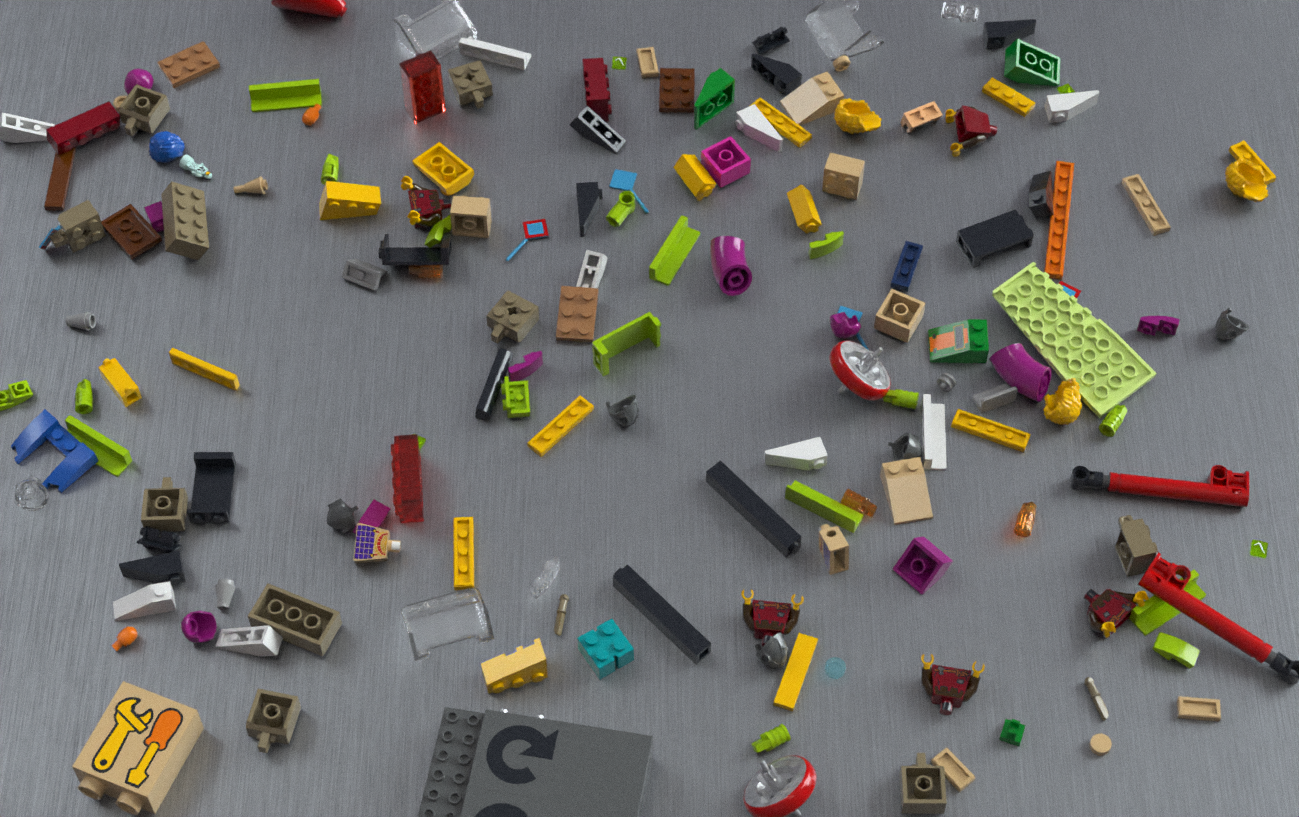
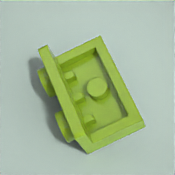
M505 376V383L501 384L502 395H506V399H502L503 411H507L508 418L531 416L528 380L509 382L508 376Z

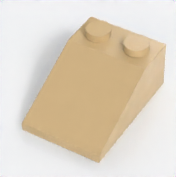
M827 71L810 78L783 98L780 103L789 117L801 126L834 113L839 101L844 99V94Z
M920 457L882 463L880 478L894 525L933 519L925 472Z

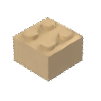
M830 152L824 168L822 191L857 200L863 182L865 161Z
M453 196L450 211L453 235L489 238L492 222L490 198Z
M891 289L875 316L874 329L908 343L924 316L926 303Z

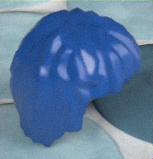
M168 131L158 132L150 139L149 155L156 162L167 163L183 156L185 144L179 135L175 133L173 134Z

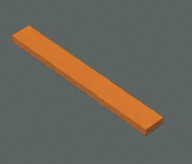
M1056 161L1053 185L1054 215L1050 216L1044 272L1050 275L1049 278L1058 280L1063 278L1074 163Z

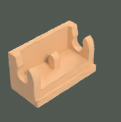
M932 101L904 113L900 123L902 127L907 125V133H909L914 128L930 121H938L943 114L935 101Z

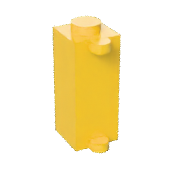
M682 154L673 167L698 201L708 197L716 186V182L695 155Z
M801 184L787 192V196L797 226L806 234L817 232L819 230L818 227L822 224L811 192Z
M115 358L111 360L105 359L103 364L98 367L103 380L125 408L142 398L138 386Z

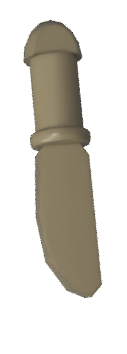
M562 594L559 598L560 602L554 625V632L558 636L562 634L564 619L567 613L566 608L569 597L566 594Z
M1087 677L1084 680V684L1087 686L1091 699H1093L1102 720L1105 721L1109 713L1094 684V680L1091 677Z

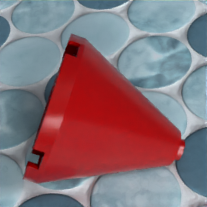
M272 0L271 2L277 8L334 18L342 17L347 11L345 0Z

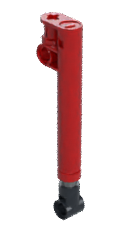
M1215 465L1211 468L1207 483L1118 474L1110 472L1109 475H1103V472L1089 471L1084 466L1074 467L1069 481L1070 487L1077 491L1085 488L1102 489V487H1105L1110 492L1118 491L1119 493L1247 507L1249 502V471H1245L1244 474L1234 473L1222 465Z
M1158 552L1139 581V586L1252 658L1254 657L1259 663L1262 664L1265 661L1269 664V668L1282 675L1286 683L1294 685L1299 682V661H1293L1280 652L1275 653L1272 651L1273 646L1264 643L1259 637L1183 590L1190 580V570L1186 566L1169 563ZM1176 575H1180L1183 580L1178 579ZM1291 669L1295 670L1298 676L1294 675Z

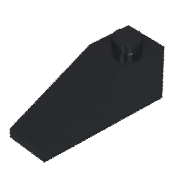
M1036 19L985 22L983 37L986 49L1005 48L1016 39L1021 40L1034 34Z
M587 105L569 124L582 137L615 154L626 142L622 136Z
M1051 171L1033 175L1028 192L1029 208L1036 219L1054 215Z
M598 182L576 183L580 237L585 236L599 209V200H603L602 189H598Z
M179 551L119 563L123 577L152 583L170 581L171 585L186 581L183 561Z

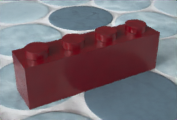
M108 101L46 129L47 141L58 155L68 152L74 147L84 145L94 138H99L109 131L116 130L120 127V115Z

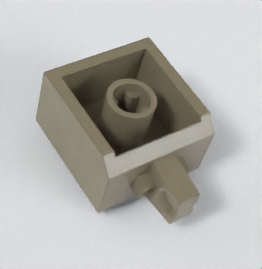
M481 60L448 69L449 85L459 105L474 101L477 109L484 107L483 98L493 96L492 83Z
M135 85L119 108L121 122L126 124L124 127L126 134L133 136L139 129L152 134L170 110L167 95Z
M86 200L59 214L58 222L61 229L51 235L50 239L56 248L67 244L74 253L95 241H99L106 235L98 212L90 201Z
M507 290L486 315L487 326L493 329L491 341L498 344L506 336L516 342H521L538 322L539 307Z
M163 477L161 488L144 490L141 513L143 528L148 526L160 529V532L163 530L169 532L185 531L188 496L185 488H173L171 477Z
M1131 515L1121 516L1118 519L1120 534L1115 549L1127 577L1145 573L1158 552L1155 542H1152L1148 525H1145L1142 518L1133 520Z
M258 688L247 718L246 730L249 737L259 740V752L268 753L271 743L275 742L289 745L301 709L298 696Z
M916 753V764L901 766L899 772L901 814H944L947 804L944 766L926 764L925 753Z

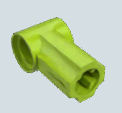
M624 191L620 193L619 200L606 216V221L611 226L619 227L628 214L635 211V196L632 192Z

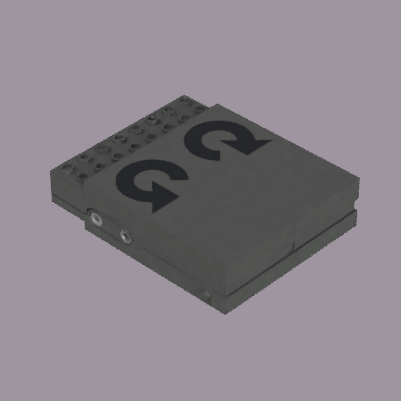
M444 707L418 817H641L653 758V736L543 719V716L539 714L536 717L507 713L506 709H501L500 712L486 709L485 713Z

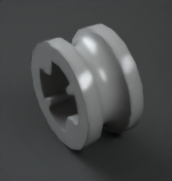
M943 373L937 379V385L942 390L949 392L956 385V380L952 375Z

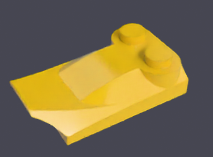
M440 142L412 160L413 165L440 188V192L446 196L453 195L467 186L474 176V170Z

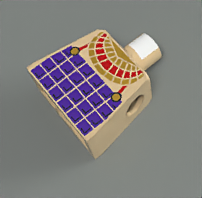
M357 523L353 560L355 563L387 561L388 552L400 553L401 541L390 540V532L388 530Z
M828 524L820 526L818 529L819 550L829 574L849 570V544L838 526L830 527Z

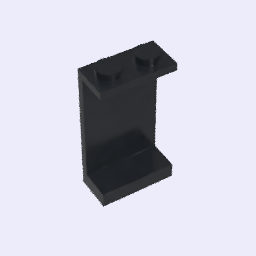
M1015 209L958 230L956 243L971 266L976 268L980 266L981 257L1023 241L1028 248L1031 247L1034 234L1025 224L1023 216L1019 215Z
M385 234L384 240L380 242L379 259H382V265H449L452 252L451 234H443L441 247L431 248L389 247V234Z
M194 452L193 459L196 470L191 509H187L189 521L195 524L229 523L236 468L234 453Z

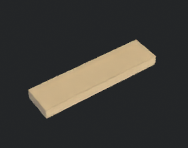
M1136 174L1122 178V185L1152 235L1155 236L1170 231L1169 223L1140 175Z

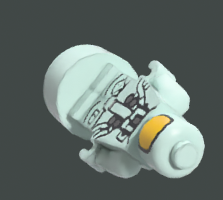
M187 154L181 158L179 166L191 171V175L205 177L206 179L212 178V173L208 171V168L203 163L198 164L194 162V159Z

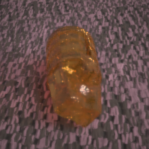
M410 265L409 274L419 275V278L441 279L443 265Z
M849 488L844 493L840 502L870 517H873L877 510V506L871 503L868 498L861 496L859 493L857 494Z
M1034 502L1023 503L1017 515L1013 531L1020 537H1029L1031 535L1037 507Z

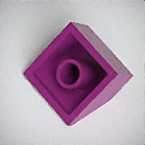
M923 536L914 538L892 570L919 593L924 594L943 577L953 563V560Z

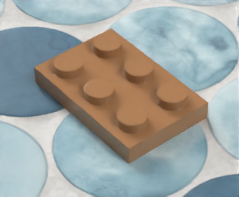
M204 41L157 62L158 67L173 88L220 68L218 60Z
M561 286L556 340L593 342L599 294L598 288Z

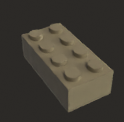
M171 181L161 194L165 250L199 260L209 249L204 191Z
M269 583L265 586L248 615L251 627L269 625L283 637V641L320 656H324L342 625L339 611Z

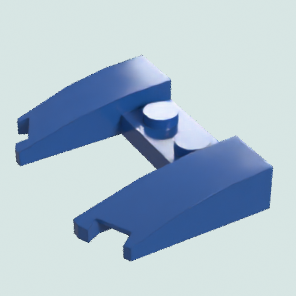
M46 409L32 420L11 445L12 450L16 449L17 456L14 457L17 464L23 461L46 440L66 458L41 484L44 489H48L51 484L59 486L58 491L60 493L99 461L96 454L83 442L80 443Z

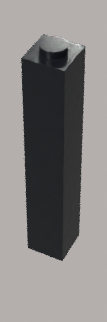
M721 460L706 471V482L785 557H788L791 553L795 554L801 548L802 536Z
M628 564L623 569L619 568L614 573L613 587L693 663L697 665L711 653V642Z

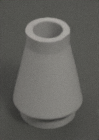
M90 312L68 315L66 317V325L68 327L90 330L95 327L96 318Z
M219 579L218 584L215 585L217 609L228 610L236 586L233 580Z

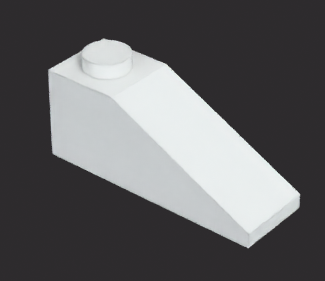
M1099 90L1047 95L1045 111L1049 123L1068 121L1096 105Z
M755 104L736 113V127L746 136L778 152L782 151V137Z
M2 112L0 117V140L11 143L47 141L46 129L55 126V124Z
M586 250L576 287L598 288L608 259L604 254Z
M816 437L766 450L764 463L801 470H818L827 466L828 455L821 438Z
M170 581L148 585L114 601L115 621L175 611V596Z
M269 625L221 629L215 647L221 650L260 657L277 656L283 637Z

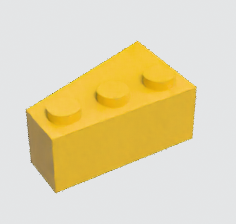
M326 181L319 201L320 220L377 215L381 205L380 187Z
M540 638L535 639V644L523 648L522 645L517 647V652L508 656L503 653L481 663L482 675L488 694L500 693L512 687L519 688L526 683L540 682L544 678H548L547 662Z

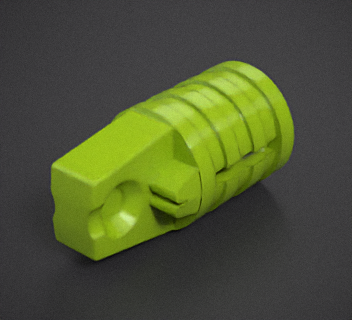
M328 154L325 159L321 174V183L325 185L327 179L328 181L337 182L339 170L337 156Z
M83 379L77 384L75 411L79 414H89L93 410V393L91 382Z
M901 389L889 390L883 397V401L892 403L895 406L916 410L919 393L903 391Z
M1116 405L1107 413L1099 425V431L1107 437L1114 436L1123 423V419L1128 411L1125 405Z
M780 724L778 727L759 735L760 739L751 743V746L757 753L763 750L769 752L775 749V747L790 741V734L784 724Z

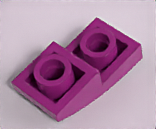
M1144 316L1140 318L1137 331L1155 336L1156 331H1161L1175 336L1180 319L1168 316Z
M542 351L531 352L523 356L524 363L508 367L510 382L520 381L538 370L543 364Z
M374 499L358 523L379 528L384 523L391 508ZM356 525V527H355L354 530H353V533H354V534H356L357 525Z

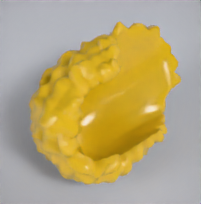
M845 98L839 101L835 109L834 119L836 125L842 131L850 134H859L860 132L876 131L881 127L882 118L876 115L874 111H870V107L867 102L865 103V100L853 101L851 98Z
M1239 158L1234 163H1230L1226 168L1225 178L1227 187L1233 194L1254 202H1262L1268 197L1267 186L1264 185L1265 175L1262 173L1263 170L1252 165L1251 161Z
M1075 378L1062 381L1054 394L1044 396L1045 407L1043 411L1047 420L1059 425H1068L1078 418L1082 409L1081 395L1079 394L1080 386Z

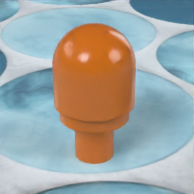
M316 103L313 108L307 109L302 116V122L307 126L313 125L319 118V111L322 107Z
M131 626L125 627L117 634V641L111 645L112 648L117 652L122 646L127 647L132 644L137 638V630Z

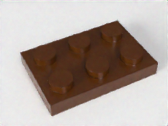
M660 68L659 112L694 113L695 68Z
M132 204L101 221L103 229L131 260L162 241L161 236Z

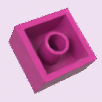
M731 136L701 151V164L720 188L750 173L751 159Z

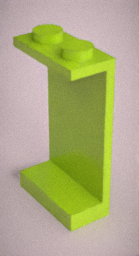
M648 312L593 341V364L601 375L609 374V358L647 338L656 347H659L661 338V323L659 319L654 317L651 312Z

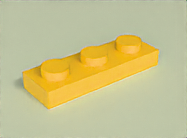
M993 77L982 87L984 94L1023 117H1026L1035 107L1036 102Z
M1245 140L1230 146L1229 153L1236 161L1239 158L1247 159L1252 162V165L1263 170L1262 173L1265 175L1264 185H1268L1276 180L1274 173Z

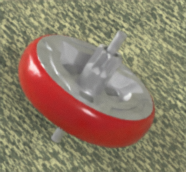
M853 341L837 343L829 355L831 368L842 384L837 392L841 394L845 389H848L857 396L869 401L882 399L889 392L891 386L889 374L878 358L883 348L879 347L873 352Z
M796 755L785 756L769 764H766L763 759L760 760L759 764L762 769L752 777L744 791L743 801L749 814L753 817H785L794 812L796 816H800L801 813L798 808L807 801L816 786L817 775L813 765L804 757Z

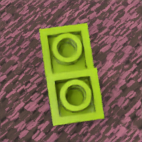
M450 215L433 226L424 245L431 248L442 241L443 234L448 233L452 229Z
M831 232L825 234V240L809 243V258L815 259L825 256L843 245L844 232Z
M27 380L8 384L7 390L0 391V411L14 407L33 397Z
M1162 632L1158 633L1152 648L1167 660L1174 658L1189 669L1194 667L1200 653L1199 649L1189 643Z

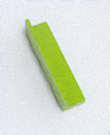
M319 79L249 85L252 112L314 107L316 103L322 106Z
M680 216L649 266L650 279L669 286L696 243L700 232L688 227V217Z
M71 415L65 419L67 431L96 454L99 460L96 465L118 477L132 462L129 450Z
M794 480L791 486H786L785 499L852 533L856 531L863 520V514Z
M1194 569L1191 571L1190 580L1183 590L1202 600L1206 597V593L1196 584L1199 574ZM1153 595L1149 600L1144 601L1145 605L1143 607L1138 605L1133 608L1129 619L1146 636L1181 612Z

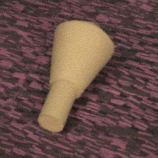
M260 176L244 185L234 186L233 189L235 194L242 192L265 194V190H268V184L266 179Z

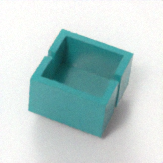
M612 618L597 626L596 632L592 629L577 638L578 650L599 680L615 671V657L618 669L634 660V648Z

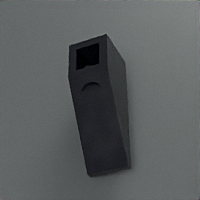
M752 54V69L762 75L767 82H770L783 95L787 96L801 86L802 74L792 65Z

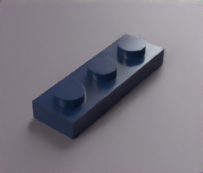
M905 241L890 287L908 292L923 250V245Z

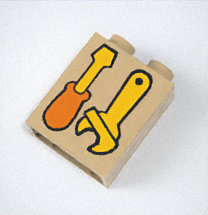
M123 681L72 766L80 781L78 789L86 796L95 800H100L103 794L117 799L115 804L123 811L132 815H138L141 809L156 814L204 729L198 711Z

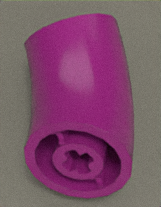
M733 236L713 238L710 242V257L715 280L723 293L729 296L740 295L748 289L752 281V272L747 265L745 257V242Z
M1021 343L1006 346L989 358L999 376L1010 387L1016 386L1018 393L1037 402H1041L1044 399L1051 381V368L1033 359Z

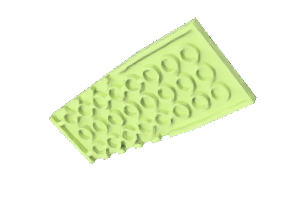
M1032 262L994 289L992 296L1063 381L1071 378L1076 379L1080 386L1079 394L1081 395V400L1101 418L1152 380L1157 373L1100 318L1097 320L1092 316V312L1087 307L1083 308L1077 303L1078 299L1073 295L1070 297L1063 290V286L1059 283L1055 284L1049 278L1050 275L1048 273L1040 271L1036 267V263Z

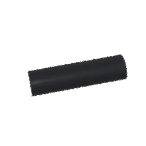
M500 348L497 352L476 407V419L484 421L490 419L501 390V384L504 382L508 367L513 358V354L506 349Z

